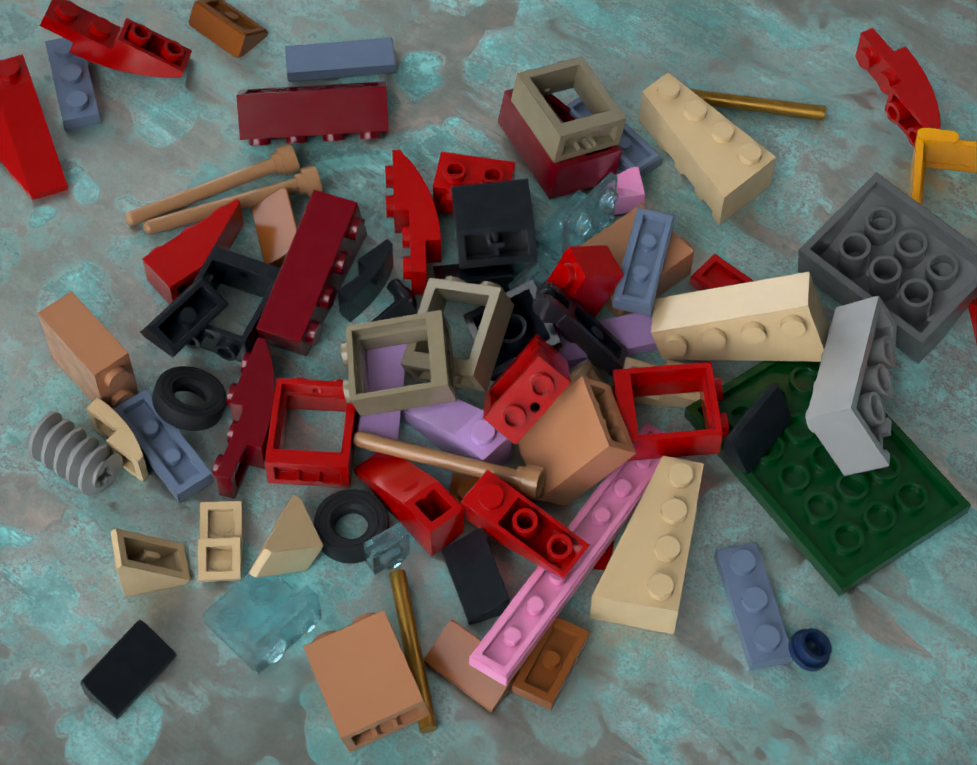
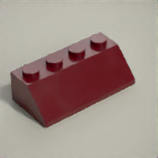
M385 81L242 89L236 95L240 140H249V146L271 144V138L286 137V143L308 142V136L323 135V141L345 140V134L359 133L360 139L382 138V131H389Z

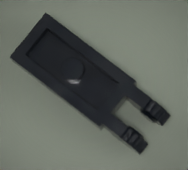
M548 281L547 283L540 284L536 291V299H534L532 308H534L533 312L536 313L535 315H539V319L544 323L555 324L565 340L575 343L587 354L589 361L596 368L603 369L613 378V370L623 369L627 348L573 297H570L565 291L558 288L554 282L550 283Z

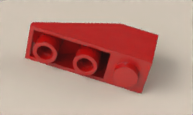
M236 198L227 205L218 207L211 215L194 226L185 228L180 235L162 246L155 247L147 256L142 258L147 281L168 304L174 301L193 283L214 246L229 251L244 225L240 201Z
M377 452L353 469L354 473L431 557L464 533V508L438 480L408 460Z
M488 469L461 501L465 519L479 529L482 528L484 533L496 542L563 580L590 547V544Z

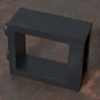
M214 246L195 280L202 275L215 290H217L221 283L263 297L242 336L207 325L186 346L194 349L200 347L216 353L225 360L242 362L246 351H252L257 338L260 337L256 327L281 268Z

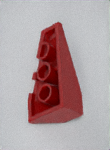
M22 54L0 60V162L31 200H36L69 190Z

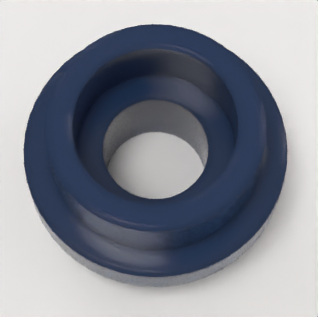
M814 628L797 631L791 636L788 645L794 662L802 669L811 672L819 671L826 666L832 651L828 637L822 631Z

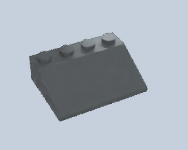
M876 172L799 249L798 272H810L813 283L841 305L879 296L897 323L896 347L919 364L946 336L977 296V245Z

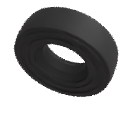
M178 366L164 371L156 381L152 394V403L156 413L168 424L188 431L206 430L216 425L224 413L227 400L226 390L215 376L207 371L190 366ZM178 391L192 392L200 396L205 403L199 406L188 405L175 397V393Z
M345 489L328 496L319 505L313 522L323 544L321 550L331 559L341 563L353 564L371 559L384 547L389 534V518L381 501L371 493L358 489ZM354 513L364 517L368 523L365 533L355 539L341 537L335 530V524L343 515Z

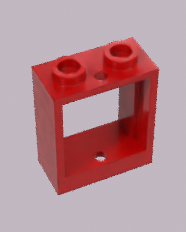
M536 334L490 386L487 392L484 393L483 419L516 445L571 384L568 359ZM532 403H538L540 409L533 411L530 406Z
M711 362L613 370L612 393L636 451V454L627 461L662 458V456L683 457L720 453L722 438L729 434L726 412H719L718 402L723 399L722 382L720 377H714ZM700 392L705 430L638 434L633 397Z
M303 377L276 379L264 462L268 483L350 488L355 450L352 438L355 434L357 410L352 403L348 404L346 402L342 379L331 381L308 380ZM288 410L346 412L341 453L283 449Z

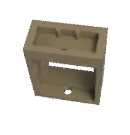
M582 56L517 73L511 101L553 163L619 144L627 117ZM573 88L592 115L561 123L543 96Z
M447 276L445 280L429 278L417 314L438 310L443 312L447 301L486 306L469 360L453 357L456 387L487 392L514 304L506 295L504 289L493 282L483 281L479 285L467 283L453 276ZM428 340L408 343L400 364L416 381L431 382Z
M442 310L345 326L346 342H341V355L344 365L348 366L349 378L343 380V391L346 402L348 404L352 403L361 417L457 401L451 329ZM428 340L431 382L369 392L366 350Z

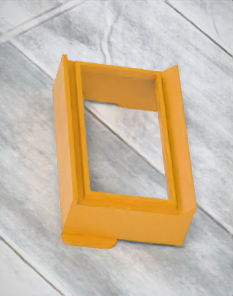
M919 129L912 156L909 196L922 205L925 168L977 173V141L959 140V134L951 130Z

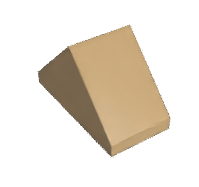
M295 494L292 495L274 524L248 574L257 578L303 572L309 569L323 548V544L300 497Z
M119 528L111 531L116 570L125 597L185 585L191 581L183 543Z

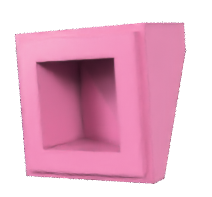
M638 166L629 168L600 182L599 187L606 216L625 214L640 204L644 205L646 194Z

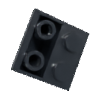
M528 178L451 186L460 269L538 261Z

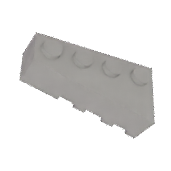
M879 296L835 308L833 319L828 329L825 349L821 355L818 375L813 385L811 401L806 411L808 428L817 435L844 476L888 467L890 464V452L887 449H883V437L891 436L892 421L888 417L885 418V402L893 400L894 386L892 385L888 369L895 368L897 323Z

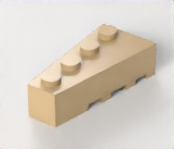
M669 72L642 91L639 121L661 150L669 153L675 161L674 167L681 176L685 175L694 186V193L702 203H707L713 211L712 217L718 225H721L771 185L776 157Z
M810 272L656 298L653 307L651 335L663 360L821 362V355L824 352L828 337L829 324Z
M662 456L592 594L589 619L674 635L704 463Z

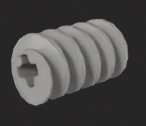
M56 411L49 412L36 425L29 441L30 456L34 460L42 462L46 468L54 470L57 476L67 479L70 485L79 487L80 491L85 495L92 496L104 491L121 471L123 465L122 455L118 453L111 455L112 452L109 446L105 444L99 446V440L93 436L87 437L84 429L80 427L74 429V423L68 419L62 421V414Z

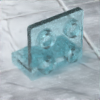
M611 172L588 195L578 190L535 231L536 249L558 263L569 246L583 244L616 221L614 216L615 203L618 199V193L616 192L618 176Z

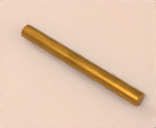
M690 89L714 107L823 121L825 119L826 106Z
M397 569L389 573L404 654L431 714L418 721L420 733L434 732L437 730L406 571Z

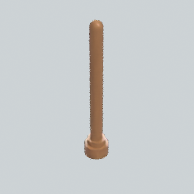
M290 143L275 148V153L270 154V158L131 210L127 212L125 220L129 225L134 226L275 172L277 175L284 173L285 176L300 171L296 153Z
M311 165L301 168L300 173L294 174L293 179L149 219L144 223L143 229L147 234L152 235L202 221L211 215L215 209L227 205L236 198L240 201L241 209L251 207L283 188H287L288 195L299 193L300 196L307 194L308 198H310L313 190L323 192L321 180L316 166Z
M363 431L356 432L352 438L353 444L359 448L479 478L488 469L508 485L513 486L523 496L533 500L540 498L545 484L546 468L527 464L526 467L518 466L517 469Z

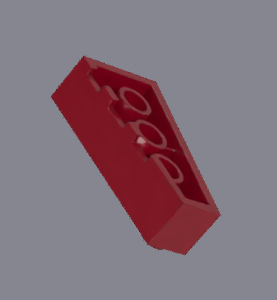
M313 190L256 327L259 336L266 339L267 344L307 356L312 345L318 343L323 329V322L332 308L338 290L341 288L367 236L364 225L365 220L362 218L357 202Z

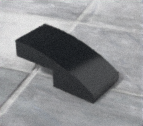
M388 239L358 259L359 276L338 290L340 314L349 322L359 316L376 299L391 275L394 267L393 244Z

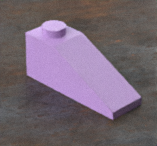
M457 399L455 402L405 409L400 412V416L444 452L504 466L511 460L512 442L483 419L484 411L462 400Z

